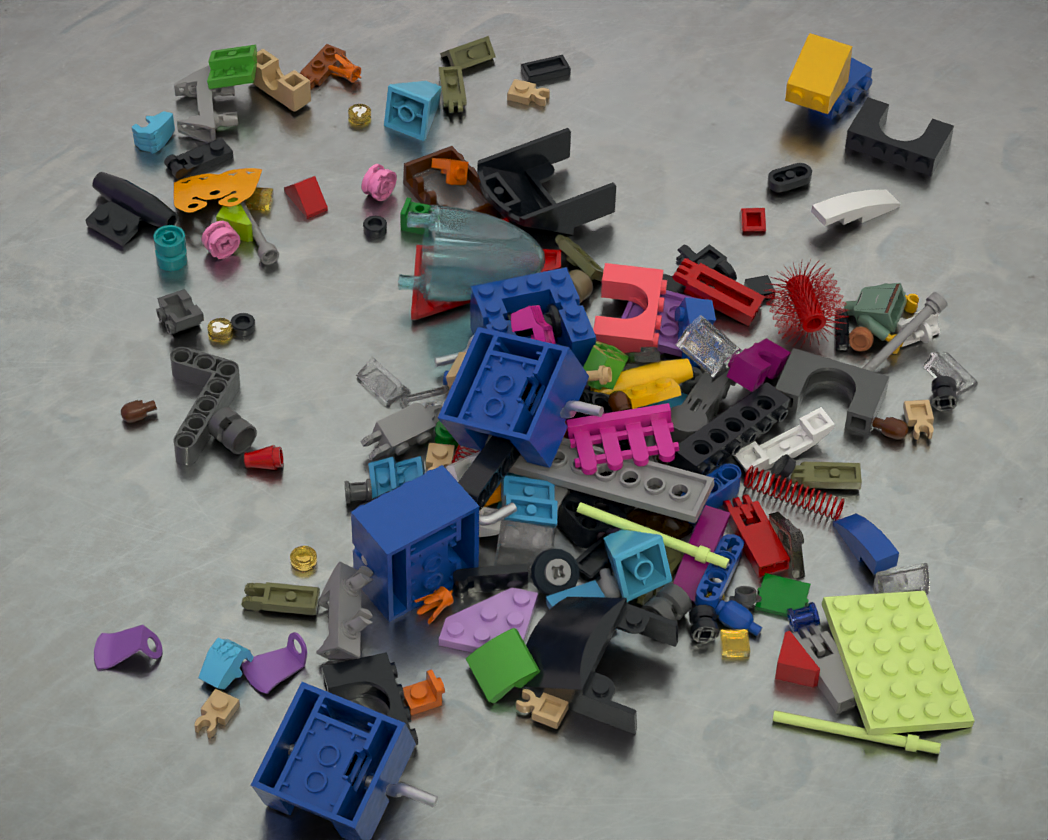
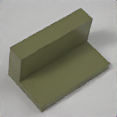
M489 36L440 53L441 57L448 56L451 67L461 66L462 69L496 57Z

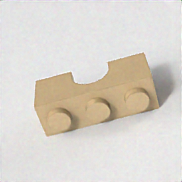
M265 49L257 52L254 85L294 112L311 102L309 79L295 70L284 76L280 70L278 58Z

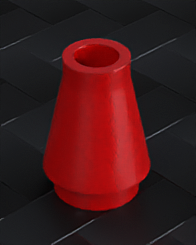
M271 445L244 453L245 467L277 470V468L283 467L284 457L282 448Z

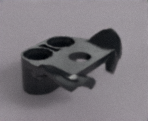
M570 489V494L562 501L557 524L577 546L589 548L597 541L599 533L605 532L606 535L622 529L578 513L577 508L580 502L595 508L596 503H603L609 508L603 511L629 521L631 520L625 511H622L612 500Z

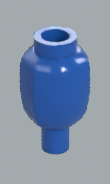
M721 600L715 609L719 621L736 632L744 633L749 631L753 635L758 636L763 628L754 622L751 612L736 601L730 600L726 602Z

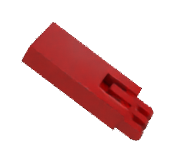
M686 258L683 259L681 265L677 268V272L672 276L674 281L686 286L684 293L694 298L712 300L714 309L747 326H750L765 299V296L702 263L697 264Z
M748 494L742 496L743 504L739 497L733 498L734 507L730 500L723 501L725 511L731 514L728 523L734 534L743 539V551L757 577H763L765 573L774 574L788 570L790 557L759 501L752 502ZM746 519V524H750V523H752V524L745 526L743 520Z

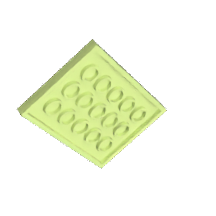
M925 591L823 598L821 604L841 656L867 735L971 728L975 722Z

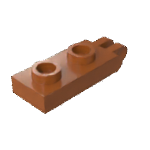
M326 44L301 70L300 74L310 80L311 89L315 85L321 86L333 73V71L328 69L329 65L338 67L341 64L335 58V54L343 57L342 54L346 56V51Z

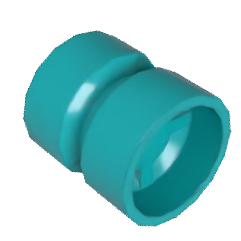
M174 225L158 228L153 236L157 265L165 271H177L183 268L188 261L184 231Z

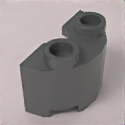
M185 289L157 298L160 307L156 309L157 316L161 323L165 322L170 335L198 326L204 321L203 312L197 305L193 304L191 296Z

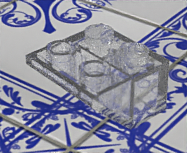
M702 315L686 327L676 343L679 349L713 378L728 366L734 354H739L743 351Z
M502 519L494 566L527 563L528 578H531V567L535 558L546 550L554 549L557 526Z

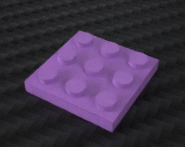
M666 290V295L661 294V297L665 298L663 312H658V315H662L661 329L655 330V333H659L658 348H653V350L682 357L683 350L682 344L678 339L679 327L678 322L675 321V310L685 297H694ZM629 301L621 319L639 316L644 312V309L638 304Z

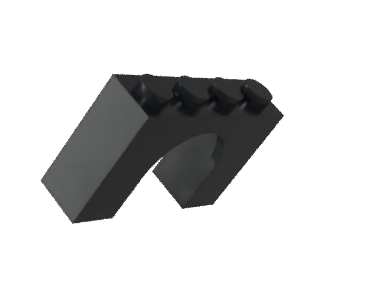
M868 97L847 130L845 147L932 177L951 144L954 125L932 118L927 129L919 138L910 141L896 140L888 137L882 131L887 121L889 104Z
M387 652L322 666L325 691L347 700L371 698L379 701L389 711L386 716L404 722L407 725L416 745H418L415 728L410 729L409 726L411 722L409 707H403L402 700H405L403 687L401 684H396L395 681L398 678L395 662L390 663ZM413 750V752H412L410 758H413V757H414V750ZM355 754L353 757L352 762L354 763L358 758L357 754Z

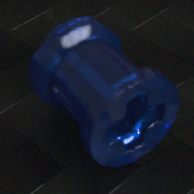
M813 602L808 603V606L795 610L789 608L786 610L788 622L793 632L798 631V628L808 625H820L818 610Z

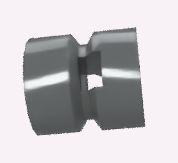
M223 407L218 410L208 424L209 434L218 441L223 442V445L235 454L245 452L252 445L257 434V430L252 424L241 418L238 413L229 407Z
M668 583L656 594V597H652L641 609L677 622V620H680L692 609V603L688 594L681 587Z

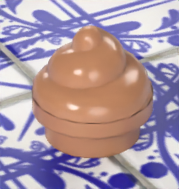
M856 327L849 334L850 346L856 351H866L873 344V334L866 327Z

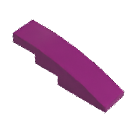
M705 505L689 544L697 547L702 545L710 548V552L714 553L724 535L731 515L730 512ZM684 553L673 584L681 587L688 594L691 603L695 604L696 590L709 562L701 563L696 561L695 557Z

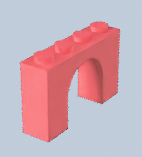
M605 263L601 298L631 301L641 306L644 312L639 316L628 319L596 316L593 328L596 342L615 346L626 355L651 358L653 348H658L659 333H655V330L661 329L662 315H658V312H663L665 301L661 294L666 295L667 280H663L664 270Z

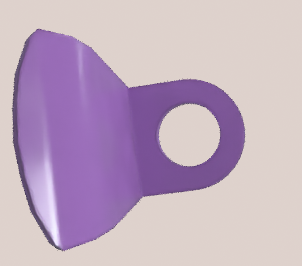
M144 625L116 633H101L94 647V663L98 670L108 669L140 650L150 658L157 659L162 655V644L158 636ZM148 638L155 642L156 652L150 650L147 643Z
M293 632L288 637L287 647L254 656L252 662L245 661L242 663L243 673L252 686L258 691L268 694L277 684L305 667L307 659L306 644L298 633ZM294 639L299 642L301 653L296 650Z

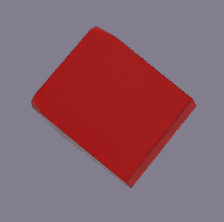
M741 208L739 214L742 232H766L765 208Z

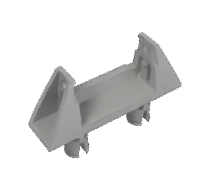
M209 66L190 74L174 84L175 96L197 97L199 115L191 116L189 119H178V132L206 143L216 140L215 130H217V127L238 126L237 111L223 114L213 111L212 99H215L214 96H235L234 86L209 89L207 83L210 73Z
M339 562L320 596L318 605L329 610V636L325 639L319 650L316 651V654L328 660L360 658L361 631L372 623L369 619L373 617L369 610L361 608V589L373 580L370 578L373 572L367 566H361L357 570Z

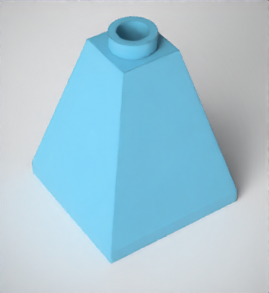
M428 81L390 84L387 92L384 126L424 141L439 106L442 87Z
M622 529L603 538L622 598H627V602L672 582L661 535Z

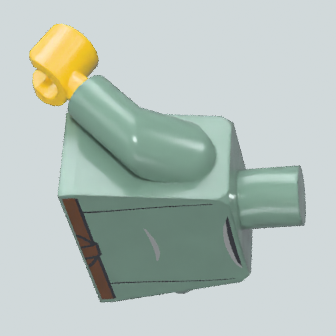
M884 283L877 286L864 287L861 289L857 301H846L847 304L844 306V309H848L849 316H855L858 327H866L880 340L890 342L897 334L890 335L889 333L895 332L897 322H899L903 310L915 313L918 308L919 297L916 294L905 295L906 292L903 291L901 283ZM903 343L893 352V354H897L899 352L900 347H902Z

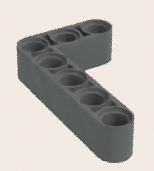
M177 347L170 353L173 377L204 387L173 439L176 461L181 465H191L198 460L212 436L208 432L210 419L218 410L223 407H229L240 388V374L238 364L232 360L187 347Z

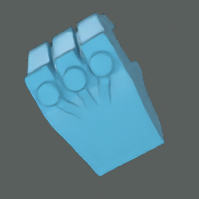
M163 111L155 116H146V121L149 123L146 127L134 124L132 126L134 144L140 150L148 151L152 154L161 150L175 131L173 113Z
M218 637L207 652L198 678L218 689H226L235 678L242 676L243 673L240 670V666L243 660L246 659L252 662L254 657L249 649L229 639Z

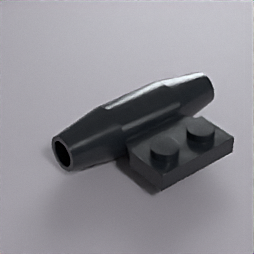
M99 172L93 179L92 187L109 202L100 204L85 221L88 227L124 247L139 231L140 221L159 228L166 225L175 226L178 215L153 194L126 179L105 172Z

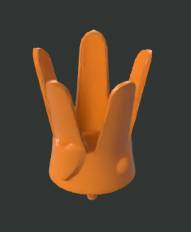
M335 54V58L342 65H340V68L329 65L328 69L336 72L331 73L332 75L344 77L351 83L356 82L358 78L361 79V67L352 64L344 54H342L343 57Z
M440 586L434 593L414 600L416 603L424 600V605L417 610V614L422 615L438 606L428 620V624H431L444 608L453 604L454 600L451 594L453 591Z

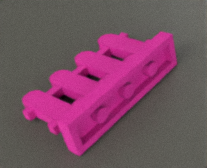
M669 403L605 413L601 417L587 416L566 420L571 448H576L578 458L574 459L575 468L581 467V471L586 475L596 473L597 464L607 463L610 470H620L623 467V460L633 459L634 464L637 466H645L649 462V456L658 454L661 461L671 462L675 458V452L679 451L678 442H672L670 432H674L673 422H671ZM654 435L656 445L647 447L644 436ZM628 439L630 450L621 451L619 440ZM602 443L604 454L595 455L593 445Z

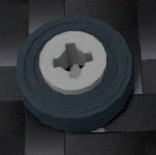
M549 549L540 553L535 558L531 567V578L534 586L541 593L549 596L575 587L579 579V567L576 559L570 553L562 549Z

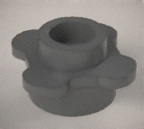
M740 586L735 589V596L729 597V601H736L749 609L753 607L754 603L761 602L762 597L756 595L755 588Z

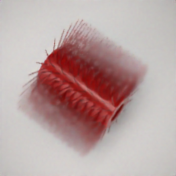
M799 268V275L796 274L794 276L793 274L792 278L788 281L780 280L787 284H770L785 288L782 291L767 290L781 294L779 296L772 295L774 298L771 299L778 301L775 304L770 300L772 303V313H774L773 308L777 311L774 315L776 320H778V328V323L783 328L791 326L787 329L790 331L792 329L796 330L793 332L794 334L803 328L798 334L801 333L800 336L802 337L805 331L808 338V333L810 332L812 339L813 332H821L824 326H829L832 329L835 328L826 323H837V321L828 318H831V316L845 317L832 313L834 311L842 313L837 310L841 309V307L834 308L837 303L841 305L842 299L840 298L839 301L833 300L834 297L837 298V287H834L836 280L833 281L834 284L831 279L823 280L828 273L827 270L823 271L825 273L823 277L821 276L817 279L816 276L819 275L820 270L818 272L815 271L814 275L811 274L812 271L810 270V274L807 276L805 275L806 270L804 269V274L801 275V269ZM777 304H782L781 306H778L780 307L778 308V310L775 308ZM777 313H779L780 315H782V316H779L780 319L776 316Z

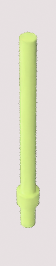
M580 502L577 508L578 513L623 530L661 535L664 546L693 556L696 561L701 563L709 562L724 569L728 566L730 559L710 552V548L702 545L699 547L582 502Z
M774 710V722L905 747V751L915 753L917 750L935 754L940 752L941 743L922 740L917 735L908 734V737L897 734L867 735L866 729L862 727Z

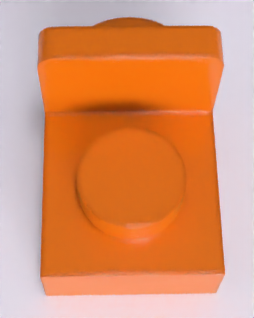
M432 158L431 168L441 169L440 173L447 174L446 184L466 185L467 161Z
M432 669L426 671L427 680L403 687L404 703L409 707L411 716L442 706V694L445 693L444 684L440 677L436 678Z

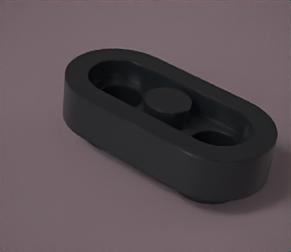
M795 163L772 170L768 174L767 185L776 192H784L807 185L812 178V169L805 163Z

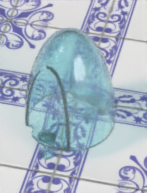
M430 205L428 213L408 212L407 227L424 228L421 276L399 274L398 290H418L422 293L425 301L471 300V286L542 272L545 265V254L540 244L530 234L507 221L467 209Z

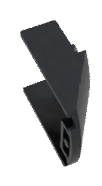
M569 128L478 160L477 177L481 191L487 201L500 214L525 227L573 235L575 227L615 212L617 186L612 182L559 203L554 201L541 183L549 181L554 177L555 169L552 164L570 157L571 131Z
M566 597L546 612L535 626L527 641L526 646L540 672L522 688L531 690L538 698L544 692L568 701L569 710L635 734L637 730V711L612 701L615 693L614 683L610 678L596 673V668L615 629L631 634L639 633L676 647L678 643V623L627 603V598Z

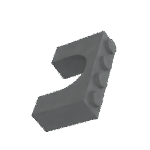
M793 348L775 388L790 398L787 407L788 411L797 413L805 393L812 387L824 384L840 387L852 398L847 411L845 428L869 435L873 427V420L877 417L886 396L889 376Z

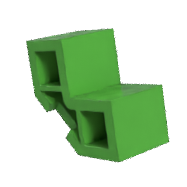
M597 341L583 368L585 371L598 370L600 365L610 367L612 381L607 382L606 385H601L599 381H588L587 384L598 390H601L602 387L613 390L629 356L615 346Z

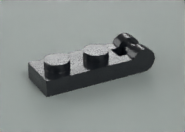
M221 137L180 155H169L165 158L164 164L169 170H172L175 178L180 180L234 158L233 150Z
M527 563L457 569L453 573V594L457 598H464L468 593H489L507 590L512 587L518 589L528 588Z

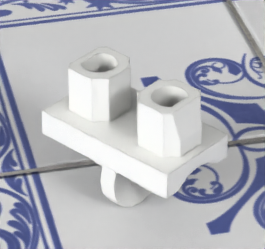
M920 311L916 312L911 318H900L899 322H897L895 333L898 334ZM939 313L932 314L904 341L902 347L920 340L923 343L932 341L933 336L940 333L938 326Z

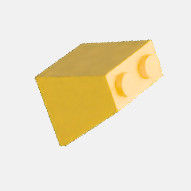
M809 33L787 82L785 101L828 114L848 83L853 46Z

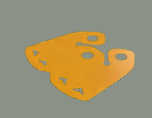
M234 169L219 175L201 174L174 182V206L184 212H195L204 208L207 202L192 199L193 197L211 200L222 198L233 191H236V193L219 200L218 203L227 207L236 206L252 196L262 169ZM212 191H220L219 194L210 195ZM231 198H238L235 202H228ZM191 204H198L195 208H188Z

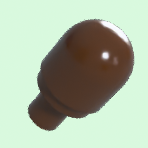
M614 391L610 394L608 404L612 412L632 409L626 393Z
M135 400L126 403L121 408V417L129 423L143 420L147 417L148 412L157 410L155 401L143 403L142 400Z
M875 417L872 426L881 429V433L886 437L895 440L905 438L908 433L907 424L894 417H886L885 420Z

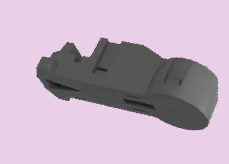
M704 362L702 364L701 371L703 375L682 405L671 408V422H673L674 432H670L672 442L681 443L712 421L713 415L717 416L720 401L722 398L725 399L727 397L730 385H736V382L726 377L730 368L718 363Z

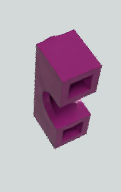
M766 338L759 343H754L748 349L745 348L741 353L734 354L728 363L730 369L726 377L752 392L763 385L766 377L772 380L782 374L791 352Z

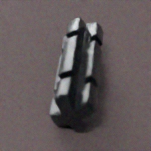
M838 309L842 313L837 315L845 317H835L838 318L835 319L837 321L835 328H838L835 329L836 348L839 351H847L850 344L849 317H847L849 315L847 310L843 312Z

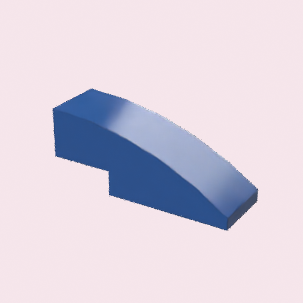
M855 513L833 522V526L858 562L864 561L873 575L897 566L898 550L883 532L865 517Z

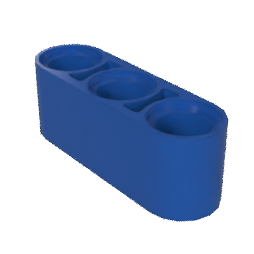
M735 464L721 465L707 475L714 478V487L705 505L718 509L723 505V501L731 500L739 493L741 469Z

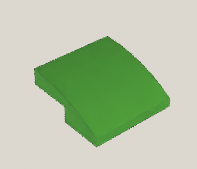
M256 44L212 51L208 61L210 66V73L207 79L209 89L254 83L257 66Z
M516 628L496 636L465 658L488 702L496 703L514 686L522 688L540 672Z

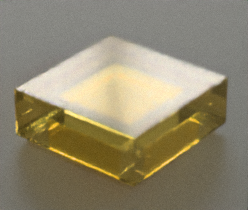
M256 187L252 196L246 200L247 208L270 211L274 195L273 189Z
M748 629L720 631L722 657H750Z

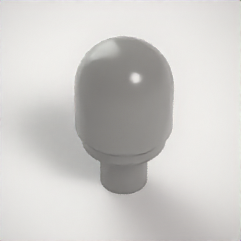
M608 568L600 570L601 579L598 581V585L604 596L621 598L616 578L611 576Z

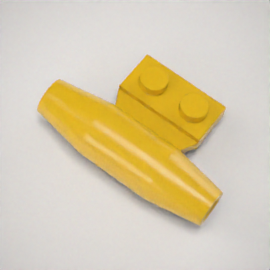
M687 358L657 361L622 371L613 390L605 387L598 390L591 386L590 390L609 395L614 391H623L627 394L632 409L681 396L679 384L693 378V370Z

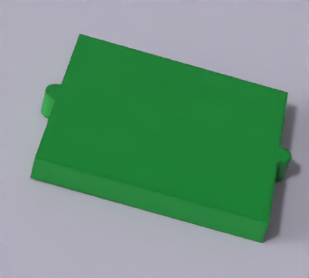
M765 573L762 585L757 589V594L762 597L761 602H756L755 610L801 621L804 607L809 602L807 597L811 584Z

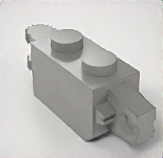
M414 403L377 421L372 431L373 433L361 440L363 447H367L377 441L380 443L381 446L372 450L369 454L371 460L384 455L389 457L395 453L401 455L407 452L410 446L416 443L421 445L432 438L436 423L440 421L438 416L442 406L439 404L425 409L422 404Z

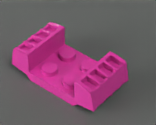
M540 305L528 306L511 314L512 332L533 329L534 334L531 335V339L556 344L552 326L545 321Z

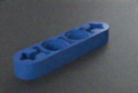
M727 534L721 538L714 553L730 559V565L724 569L711 563L708 564L696 590V606L710 605L716 609L742 556L744 541L741 537ZM733 547L731 552L727 551V549ZM710 578H718V579H720L722 582H720V583H715V582L710 581L709 579H710ZM708 592H711L712 596L710 595L709 598H706Z

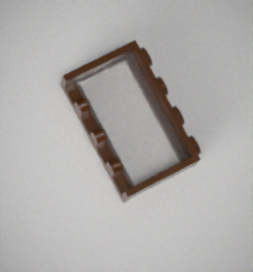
M453 146L404 163L403 184L421 204L435 206V213H438L437 223L452 240L461 231L495 218L501 219V214L483 195L474 167L468 164L466 185L446 184L447 174L440 173L441 169L431 168L432 158L466 161L463 155L458 153Z

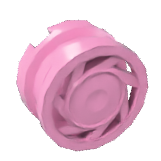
M375 164L366 172L362 180L361 189L363 193L371 194L377 201H384L393 192L397 175L389 169H384L382 165Z
M226 221L212 223L206 228L201 238L205 248L213 257L218 259H225L231 256L240 244V236Z

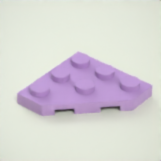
M512 587L447 617L439 637V646L473 653L491 639L512 628L518 630L525 642L538 601V593Z

